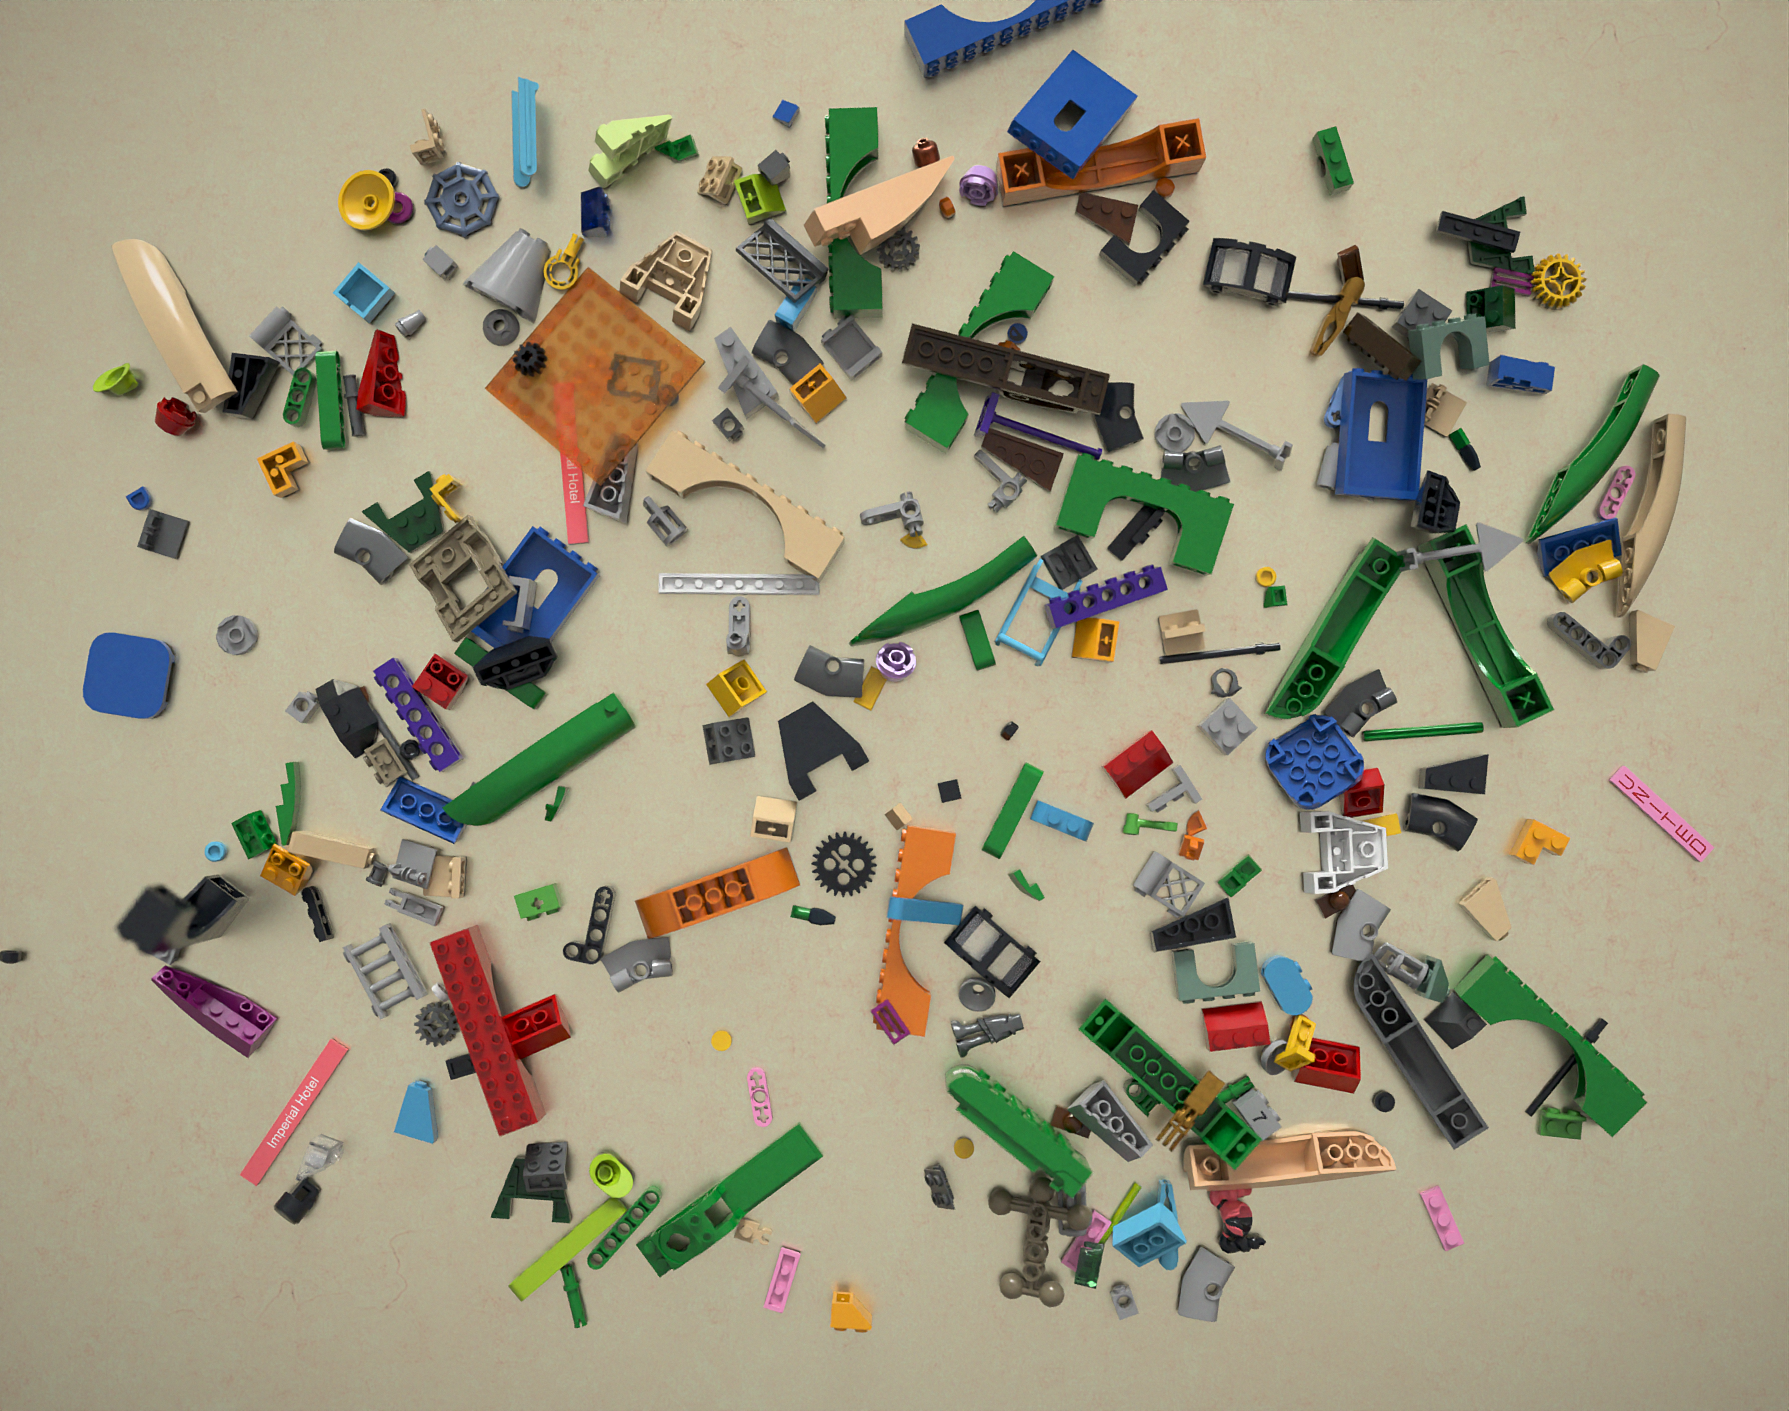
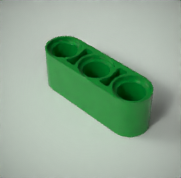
M301 367L294 372L283 411L284 421L294 427H301L305 424L317 383L316 375L306 368ZM308 374V381L302 383V376ZM303 393L302 401L297 402V395ZM297 412V420L291 421L292 414Z
M979 610L959 615L976 670L979 671L996 665Z

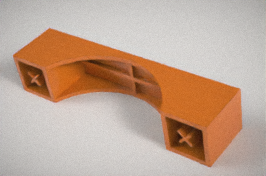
M1196 118L1158 125L1154 129L1136 137L1100 146L1074 179H1071L1029 148L998 153L996 171L1002 204L1006 206L1199 172L1206 160L1200 120Z
M907 825V829H902L901 841L904 842V849H899L898 862H901V868L896 869L895 882H898V887L893 889L892 897L913 899L924 886L939 877L950 874L956 837L955 832ZM889 918L888 922H891L892 926L891 929H887L885 939L889 946L883 952L882 963H886L885 969L880 971L879 983L883 984L882 989L877 991L876 1003L880 1004L888 999L911 1032L909 1035L925 1037L931 993L915 980L903 960L899 944L902 920ZM887 1005L884 1006V1009L886 1010L894 1024L897 1026L899 1031L901 1033H904V1030L899 1025V1023L897 1022V1020L895 1019ZM880 1010L877 1011L889 1031L895 1032ZM873 1016V1024H876V1029L883 1030Z

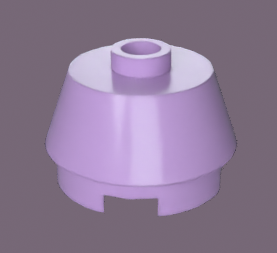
M976 165L971 167L959 182L960 195L962 197L965 195L971 199V204L985 206L987 202L994 201V198L998 195L997 176L992 169L986 166Z
M899 642V644L886 643L877 653L876 664L885 679L898 682L914 671L916 658L912 648L903 642Z

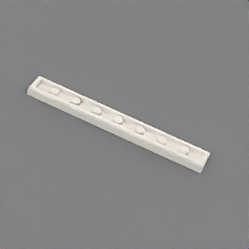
M659 573V594L820 595V582L814 581L812 579L815 578L813 575Z

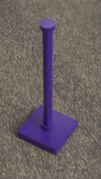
M992 392L986 397L974 436L982 438L988 433L990 424L995 422L1081 453L1094 456L1095 460L1100 459L1102 454L1101 448L1095 449L997 415L995 409L1000 395Z

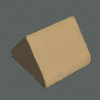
M901 803L885 814L896 830L912 819Z

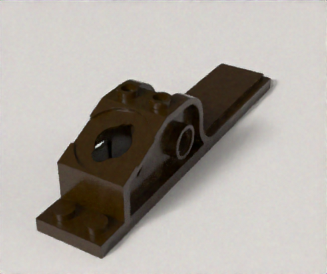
M913 323L902 360L903 365L994 388L999 391L1001 396L1017 402L1071 413H1078L1079 410L1100 415L1110 377L1108 373ZM1011 367L1025 372L1021 386L1016 385L1015 382L1007 381ZM1060 380L1067 381L1074 387L1073 392L1069 393L1068 396L1055 395L1048 390Z

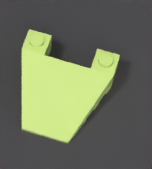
M670 115L617 120L607 125H601L596 130L594 142L603 153L600 155L596 154L590 159L589 173L603 189L624 174L622 171L630 163L634 166L638 162L637 158L642 153L646 152L648 154L655 146L667 138L672 117Z

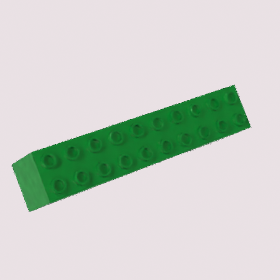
M877 107L829 108V115H825L826 134H829L825 135L826 154H830L826 155L827 174H830L826 176L827 193H831V196H827V204L844 198L845 192L854 177L868 164L879 159ZM839 237L833 239V242L828 244L829 253H832V256H828L829 273H833V276H829L830 293H833V296H829L830 313H834L835 319H842L845 316L848 318L851 315L854 318H882L881 268L861 257L849 243L847 237L841 240Z
M1014 251L1010 256L1006 255L1001 263L1000 273L995 272L990 280V289L983 291L979 298L978 304L980 305L973 307L969 314L968 324L963 323L958 334L973 339L982 330L997 322L1017 318L1031 319L1052 286L1055 276ZM936 373L935 376L932 374L928 379L925 393L920 392L915 400V409L910 408L904 418V422L906 423V430L947 454L967 422L969 414L960 399L956 378Z
M1467 524L1456 528L1453 533H1445L1417 547L1419 551L1426 553L1476 543ZM1480 552L1424 561L1502 727H1519L1554 711L1537 672L1530 668L1518 654L1498 620L1487 591Z
M1487 954L1454 988L1456 993L1490 1025L1508 1020H1527L1548 1026L1561 1034L1568 1041L1576 1058L1578 1076L1576 1091L1573 1097L1574 1101L1589 1117L1613 1137L1647 1104V1101L1643 1098L1645 1094L1602 1053L1596 1050L1586 1039L1582 1041L1584 1038L1571 1025L1567 1028L1569 1024L1556 1011L1552 1014L1554 1010L1541 997L1537 1000L1539 996L1527 984L1522 986L1523 982L1511 970L1507 972L1508 968L1496 956L1492 959Z

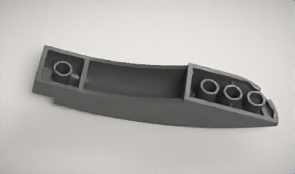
M1373 953L1368 955L1362 961L1355 974L1354 994L1356 1001L1401 1072L1455 1150L1489 1127Z

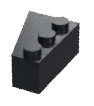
M232 353L228 376L238 392L224 400L223 413L233 417L253 419L280 362L270 357Z
M1489 754L1476 755L1420 768L1418 788L1485 795Z

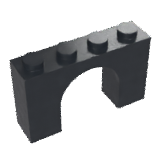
M1154 190L1140 204L1138 211L1157 227L1160 234L1159 245L1150 252L1138 253L1131 250L1113 235L1099 253L1105 261L1134 286L1138 282L1143 283L1150 275L1148 273L1152 266L1156 268L1163 260L1161 258L1165 251L1169 253L1174 248L1176 238L1178 236L1182 238L1189 230L1187 226L1190 221Z

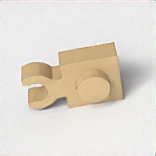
M743 1217L738 1224L734 1238L752 1244L755 1239H758L762 1245H768L769 1241L763 1239L762 1235H771L772 1230L769 1228L758 1229L759 1222Z

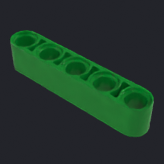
M338 351L316 352L321 445L323 450L345 448L340 356Z
M468 637L464 638L454 652L455 655L472 667L488 653L487 650ZM532 682L506 690L534 710L546 694V692Z
M1027 762L1024 764L982 847V851L998 859L1002 857L1044 773L1043 770Z
M648 1187L592 1249L587 1257V1264L590 1268L595 1270L602 1268L657 1207L662 1198V1192L658 1187ZM654 1193L657 1200L654 1202L649 1201L647 1194ZM635 1208L641 1209L643 1216L637 1217L633 1210ZM620 1224H627L630 1230L623 1232L620 1229ZM613 1239L616 1242V1246H608L606 1240ZM599 1254L602 1257V1262L594 1261L593 1255Z

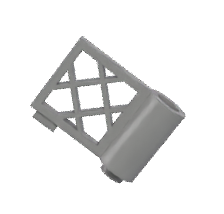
M276 306L249 336L293 375L295 371L289 367L288 358L300 357V366L298 368H305L314 359L316 352H320L323 349L320 346L322 342L314 334L309 336L289 318L292 314L283 306L280 309ZM292 327L298 331L299 340H287V332ZM277 343H284L285 355H276L271 349ZM288 343H299L298 355H288ZM302 343H311L316 349L311 354H303Z
M1332 443L1331 446L1326 448L1316 484L1321 488L1335 490L1338 443ZM1358 497L1371 502L1374 501V498Z
M1154 851L1133 885L1136 887L1135 892L1143 897L1148 894L1169 908L1167 912L1179 918L1180 915L1182 917L1185 916L1205 883ZM1173 868L1179 871L1181 880L1170 882L1169 874ZM1193 880L1198 883L1194 891H1186V881ZM1181 883L1183 894L1173 896L1171 885ZM1168 886L1170 897L1160 898L1156 895L1161 887ZM1185 898L1186 904L1182 910L1175 907L1174 899Z

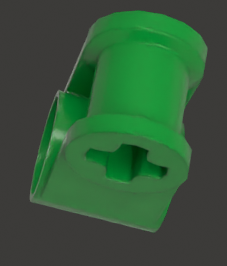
M1134 1078L1125 1081L1123 1086L1124 1092L1148 1117L1150 1115L1149 1112L1157 1104L1160 1105L1161 1102ZM1132 1085H1138L1139 1088L1136 1093H1129V1088Z

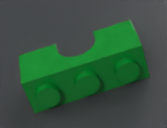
M1334 126L1316 132L1312 140L1318 158L1322 157L1325 163L1326 175L1324 178L1329 194L1334 195L1349 190L1354 181L1337 127Z

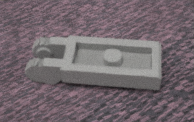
M390 888L389 893L402 898V901L398 904L392 900H385L384 904L432 926H437L444 908L443 906L410 893Z

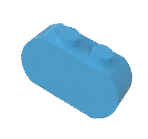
M1037 801L1030 818L1086 842L1094 825L1093 822L1041 801Z
M1272 956L1264 962L1261 968V976L1279 1008L1290 1015H1300L1306 1012L1313 1000L1310 992L1312 987L1307 979L1303 980L1300 974L1302 972L1300 965L1297 961L1293 962V960L1285 956Z

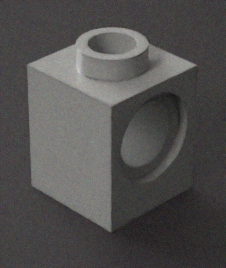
M437 245L434 248H429L423 258L425 263L444 280L458 266Z
M309 691L307 693L299 692L285 712L300 723H307L320 706L319 702L316 701L318 697ZM303 701L308 703L306 711L301 710V703Z
M1129 1285L1114 1287L1110 1295L1119 1319L1122 1320L1139 1314ZM1121 1297L1129 1298L1128 1302L1124 1305L1118 1303Z

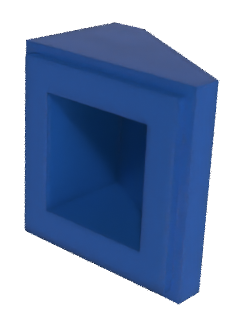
M782 100L772 118L790 128L800 111L799 106Z

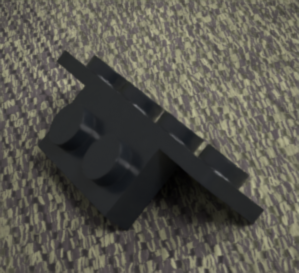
M1144 505L1107 549L1120 561H1123L1138 543L1143 544L1149 538L1148 532L1152 527L1156 529L1163 522L1161 517L1164 511Z

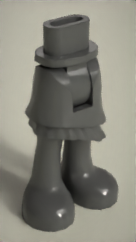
M1008 1014V1017L1007 1015L983 1017V1019H977L978 1023L971 1025H961L957 1020L951 1021L960 1058L967 1056L968 1051L976 1046L989 1042L991 1044L994 1042L998 1043L1012 1034L1016 1035V1031L1024 1029L1020 1014L1013 1016ZM981 1031L984 1032L983 1035L977 1037L957 1040L970 1034L978 1033Z

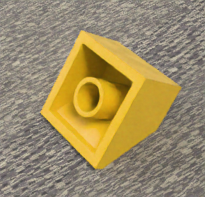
M745 659L722 671L706 684L728 717L739 712L767 692Z

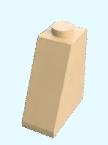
M1640 610L1631 611L1629 615L1630 663L1635 665L1637 670L1644 673L1656 671L1675 626Z
M1487 877L1459 905L1491 940L1501 941L1508 936V931L1512 927L1497 881L1494 878Z

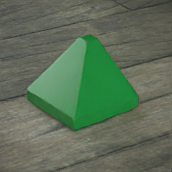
M1285 585L1268 587L1264 608L1288 605Z

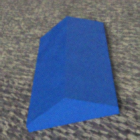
M1612 518L1539 539L1537 556L1543 576H1549V572L1576 550L1603 541L1611 540L1614 557L1621 556L1618 518Z
M402 777L398 778L380 809L381 812L455 844L466 827V824L455 821L442 809L452 799Z

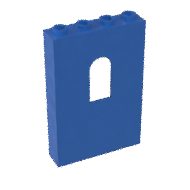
M1072 50L1015 116L1007 133L1071 179H1074L1128 113L1138 95L1075 50ZM1070 100L1084 110L1085 113L1071 130L1062 131L1054 124V118Z
M1353 368L1351 372L1344 373L1335 495L1403 501L1416 500L1420 487L1428 379H1413L1412 374L1407 381L1401 378L1396 380L1390 375L1383 374L1381 370H1371V373H1366L1361 368ZM1377 401L1385 403L1388 408L1386 442L1368 441L1371 406Z
M532 526L503 565V569L508 578L513 576L533 581L543 570L551 569L557 574V584L538 609L533 606L530 630L524 629L523 633L507 630L508 626L502 625L503 621L514 622L516 618L520 588L514 587L517 593L471 632L494 649L527 636L549 638L552 642L600 577L596 573L598 568L590 562L584 564L580 561L582 557L573 550L569 553L564 549L566 545L557 538L553 541L547 537L550 533L541 526L538 529Z

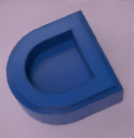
M143 486L125 496L130 505L139 511L148 509L152 502L150 494Z

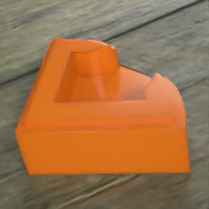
M1199 810L1194 812L1187 821L1186 832L1189 836L1207 829Z

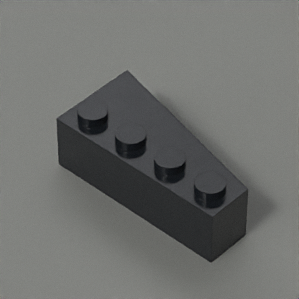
M1225 898L1150 932L1153 952L1236 938L1229 898Z

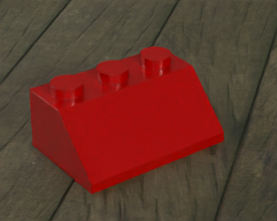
M1149 730L1101 767L1126 799L1174 762L1155 733Z
M555 994L502 1017L520 1060L571 1038L568 1022Z
M1262 1001L1201 1008L1206 1049L1208 1051L1214 1052L1271 1044L1268 1022Z
M1312 1038L1309 1052L1315 1055L1314 1061L1294 1070V1082L1354 1094L1361 1080L1360 1047Z

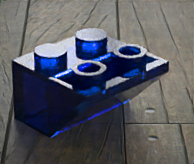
M602 187L581 192V233L584 238L608 237V231H611V219L608 217V211H611V200L608 199V193H605Z

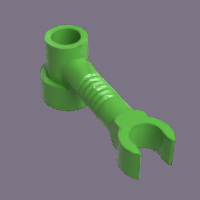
M1127 813L1126 825H1123V834L1139 835L1140 827L1176 832L1178 823L1138 819V814Z

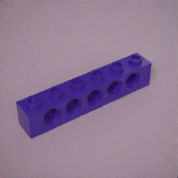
M1153 564L1142 567L1141 572L1135 573V571L1124 573V578L1118 580L1116 577L1105 580L1106 584L1098 586V583L1086 587V591L1080 592L1075 590L1067 593L1068 597L1061 599L1060 596L1049 599L1050 603L1045 604L1044 607L1051 628H1059L1168 590L1162 568L1154 567ZM1142 577L1146 581V584L1143 588H1141L1139 585V580ZM1122 584L1127 586V592L1124 595L1120 590ZM1104 590H1107L1109 593V597L1106 601H1104L1102 598V593ZM1086 596L1090 598V605L1088 607H1085L1083 604ZM1067 603H1070L1072 606L1069 614L1064 610Z
M392 658L373 670L376 675L374 677L376 683L380 687H384L387 692L385 693L386 698L391 704L394 703L396 705L397 715L401 720L405 719L409 725L407 727L409 733L413 737H417L420 742L418 744L420 750L424 754H428L431 759L429 763L435 771L445 772L464 759L422 694L412 687L414 682L398 658ZM394 677H397L399 680L396 688L391 686V680ZM404 694H408L410 697L407 705L402 703V696ZM418 710L421 713V718L416 722L413 720V713ZM427 727L432 730V735L428 739L424 736V730ZM438 744L443 747L441 755L435 753V747Z

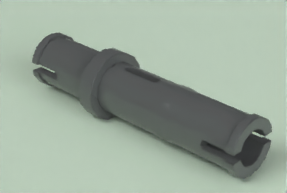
M356 375L343 376L346 391L344 398L347 399L352 436H363L365 432L362 413L356 410L358 397Z

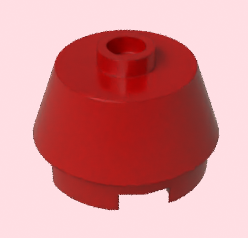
M164 397L161 402L157 403L155 423L164 432L174 436H181L195 425L197 414L195 411L191 413L186 408L187 404L174 397H171L170 400Z

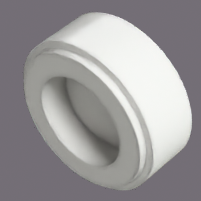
M437 982L432 987V991L441 1001L447 1002L449 1000L447 990L442 984Z

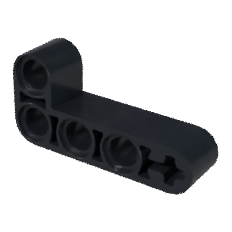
M605 885L597 889L585 942L571 941L567 943L563 948V955L566 959L586 964H596L603 957L616 897L613 887ZM607 890V894L610 897L606 898L604 905H598V903L601 904L604 901V896L601 893ZM599 909L606 912L605 920L597 918V911ZM594 929L601 931L602 938L600 940H596L593 937ZM570 945L577 947L578 954L576 956L569 953ZM590 949L597 951L598 957L596 960L589 957L588 952Z

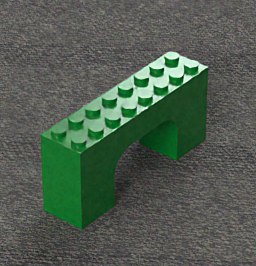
M1083 453L1075 458L1054 528L1093 539L1095 538L1103 510L1109 501L1114 499L1132 501L1164 511L1175 520L1178 532L1168 564L1206 576L1212 574L1234 506L1233 503H1229L1230 499L1218 496V498L1210 497L1211 493L1203 490L1191 491V487L1184 484L1172 485V481L1166 478L1153 479L1152 474L1147 472L1134 473L1132 472L1133 468L1121 465V467L1113 466L1114 462L1109 460H1093L1094 456Z

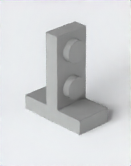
M1181 765L1171 769L1180 783L1147 803L1146 805L1150 811L1156 810L1157 813L1167 807L1166 803L1170 800L1175 802L1182 798L1184 791L1192 803L1196 804L1202 800Z

